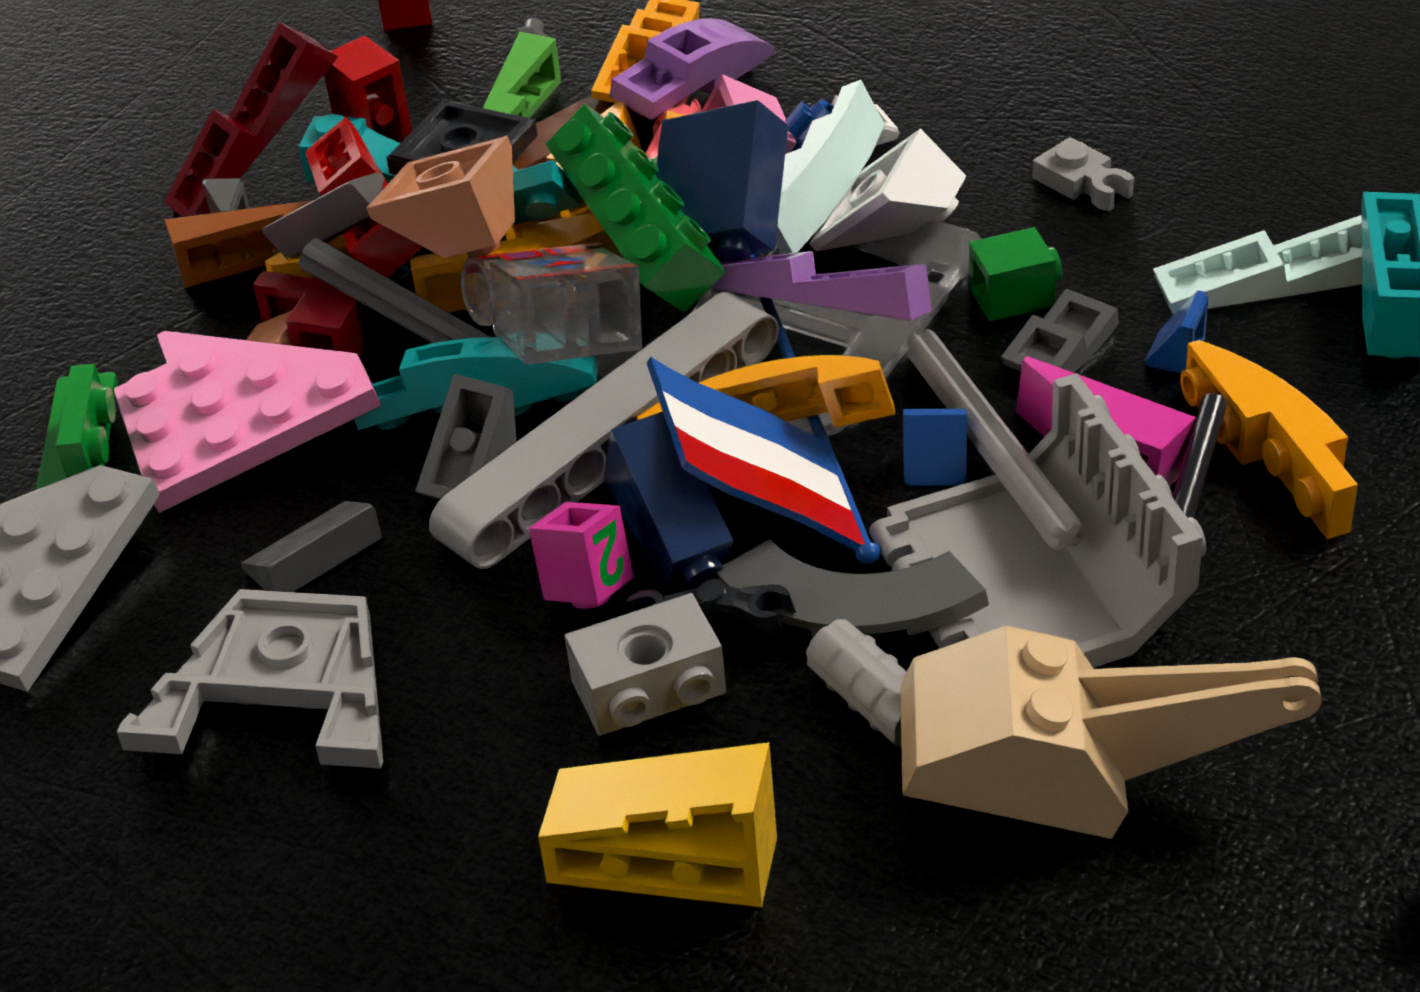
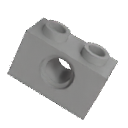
M692 593L564 634L572 683L598 736L625 727L635 726L642 721L690 705H696L726 693L722 645Z

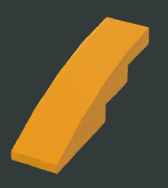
M649 0L645 10L637 9L630 26H621L591 90L592 99L617 103L618 101L610 97L612 79L645 58L647 40L679 24L699 19V3L687 0Z

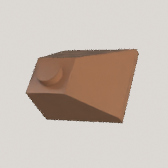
M508 136L408 162L366 207L370 218L443 258L467 253L468 257L482 256L495 251L500 247L502 237L515 222L512 146Z

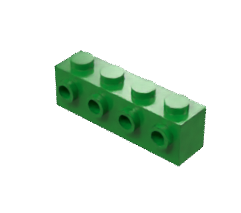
M584 103L545 145L629 266H634V264L639 266L631 267L642 285L685 313L726 271L707 246L711 242L709 236L694 220L685 216L681 211L685 206L684 202L666 183L659 180L655 175L659 171L657 165L645 152L630 141L634 134L627 125L612 112L603 117Z

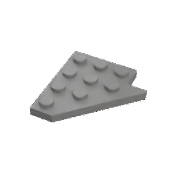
M99 465L0 504V684L29 691L160 496L152 478Z

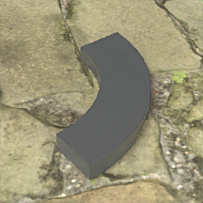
M768 539L723 565L722 570L716 572L717 579L721 580L726 586L739 589L770 584L785 587L791 595L797 612H787L784 609H774L771 611L778 614L780 622L810 630L812 637L820 629L837 619H846L864 635L907 629L909 636L943 627L989 606L986 589L950 551L929 561L901 570L874 574H847L819 569L805 564L788 555L771 539Z

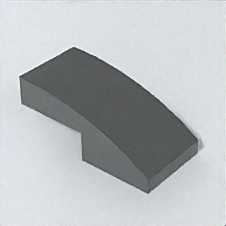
M1065 289L1044 319L1035 315L1031 316L1001 356L1002 364L1021 372L1022 360L1029 356L1074 373L1100 348L1119 324L1118 310L1116 307Z

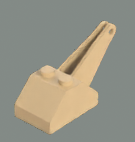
M1006 625L913 658L900 685L903 796L1112 839L1128 813L1126 780L1263 731L1310 717L1318 711L1322 703L1316 669L1312 663L1301 658H1284L1251 663L1094 669L1075 640Z

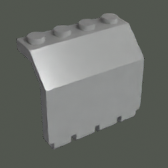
M1077 373L1053 380L1052 429L1029 453V456L1080 520L1081 528L1079 533L1082 539L1077 546L1068 545L1061 551L1051 549L996 474L887 507V517L875 521L869 528V535L874 543L880 546L881 554L886 563L892 567V571L921 564L950 551L986 589L989 606L968 617L943 627L929 630L939 649L1007 625L1075 640L1093 668L1132 656L1198 588L1201 557L1206 554V540L1199 523L1193 517L1187 518L1174 501L1166 480L1161 475H1154L1142 459L1134 438L1129 434L1124 435L1110 417L1109 409L1104 399L1100 395H1093Z

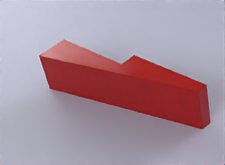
M346 116L305 151L321 196L354 179L377 172L381 173L356 127ZM385 178L382 190L388 185ZM370 217L342 231L349 253L358 262L386 278L423 248L421 245L372 220Z

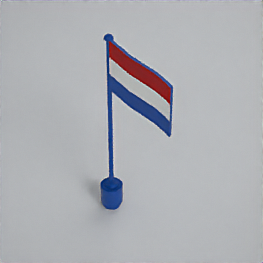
M759 297L764 312L777 319L779 334L776 342L783 359L794 358L795 354L772 298ZM653 357L649 358L646 364L680 464L684 470L731 496L798 521L856 551L855 556L862 564L870 565L879 559L881 553L880 546L870 542L819 415L807 417L814 434L813 436L761 408L697 383L665 366Z

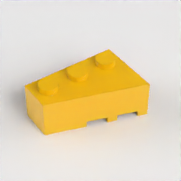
M769 743L559 769L538 836L547 883L762 907L777 840Z

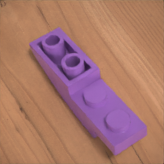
M708 18L685 22L647 40L645 58L612 79L610 97L618 102H625L626 106L635 113L653 120L698 89L711 94L722 74L734 80L738 79L771 57L775 46L725 20Z

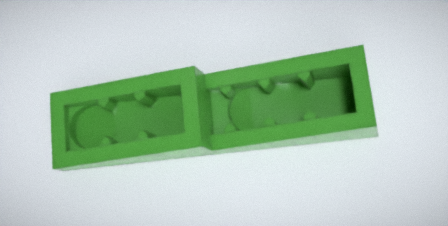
M519 32L483 108L530 118L561 83L556 39Z

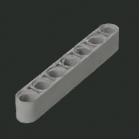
M721 292L715 295L448 492L438 501L431 513L429 531L432 536L479 569L490 568L530 539L529 527L563 503H577L603 483L611 429L636 421L638 415L659 402L646 364L650 357L699 383L735 369L758 364L770 354L778 338L779 325L777 319L730 292Z

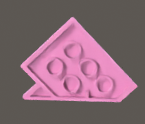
M169 331L157 334L167 363L149 372L140 373L128 382L114 388L141 475L152 478L160 493V496L154 503L159 513L381 406L357 353Z

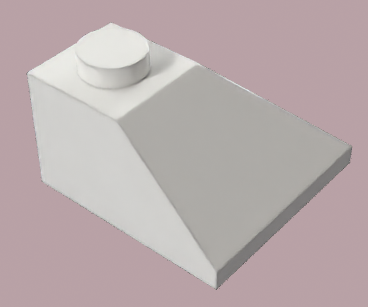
M920 128L860 172L852 187L827 220L816 231L809 245L818 252L911 234L929 221L937 225L945 220L957 207L959 201L955 196L966 175Z

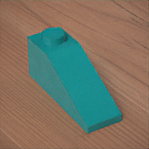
M1363 192L1361 200L1362 314L1367 354L1393 359L1405 357L1420 358V194Z

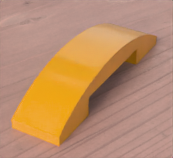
M818 355L779 359L735 369L699 382L704 386L761 408L786 422L829 412L833 426L837 428L895 415L894 403L880 362L862 357ZM660 402L638 415L637 420L662 412Z

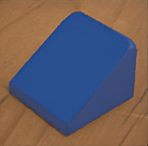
M1197 290L1163 325L1145 359V365L1179 374L1186 370L1188 343L1205 340L1209 298L1206 296L1207 292Z
M903 409L905 485L959 486L967 482V409Z

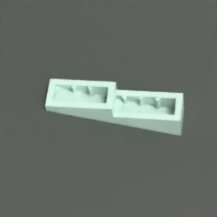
M1360 215L1276 245L1271 243L1264 230L1154 268L1155 279L1172 314H1175L1197 290L1207 292L1206 296L1209 297L1208 309L1362 285V217Z

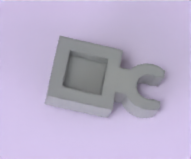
M1071 137L1033 160L1032 178L1072 200L1085 193L1091 196V202L1097 208L1110 211L1114 208V193H1118L1128 199L1133 196L1134 177L1129 172L1111 168L1110 157Z

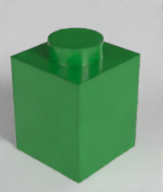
M1035 227L969 242V289L989 322L1053 307L1055 304V285L1062 278L1061 261L1054 247L1048 248Z

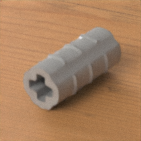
M846 619L833 621L828 626L820 629L811 640L806 651L808 657L807 666L826 682V688L832 692H837L848 702V708L858 711L870 722V728L880 731L894 745L902 749L900 685L907 671L897 663V658L887 655L875 644L874 638L864 635Z

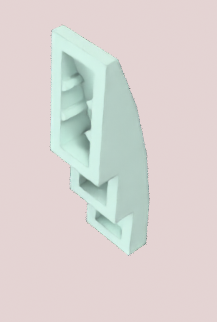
M861 80L843 86L832 113L813 120L802 147L785 154L776 234V245L781 254L797 253L821 227L852 187L875 148L885 123Z

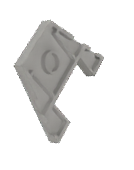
M239 589L192 642L190 646L193 655L177 673H165L151 689L154 699L139 716L129 713L117 730L123 750L182 754L201 706L205 701L239 703L242 705L257 704L301 707L305 709H328L315 745L320 764L381 769L383 752L371 622L366 597Z

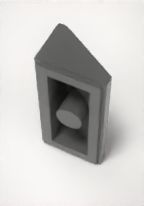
M377 172L349 181L265 226L263 234L286 259L293 258L300 254L306 244L313 239L325 241L370 217L366 207L382 191L384 176Z
M344 501L241 562L242 570L265 591L294 592L382 538L376 509L369 503Z

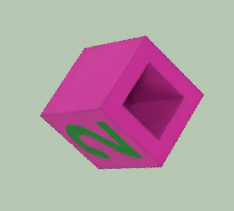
M565 502L529 527L544 600L570 602L573 607L578 609L595 608L608 602L613 593L634 578L621 510L618 505Z

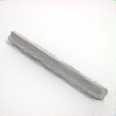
M928 329L924 330L920 335L912 333L906 341L910 347L907 356L947 409H967L968 438L1048 546L1057 551L1063 550L1068 545L1077 546L1082 539L1079 533L1081 528L1080 520L933 331Z

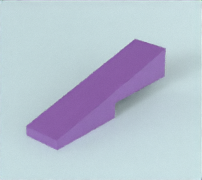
M813 251L750 257L746 261L739 260L737 262L719 260L726 273L710 288L908 321L932 312L926 264L816 274Z

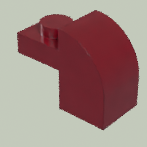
M262 271L254 282L253 287L262 322L293 310L286 319L292 346L357 353L360 358L368 341L367 328L360 302L316 277L310 278Z

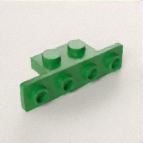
M95 364L77 365L70 367L69 376L61 377L57 380L36 490L99 465L104 466L108 462V441L111 423H114L116 415L114 388L118 386L115 373H98Z

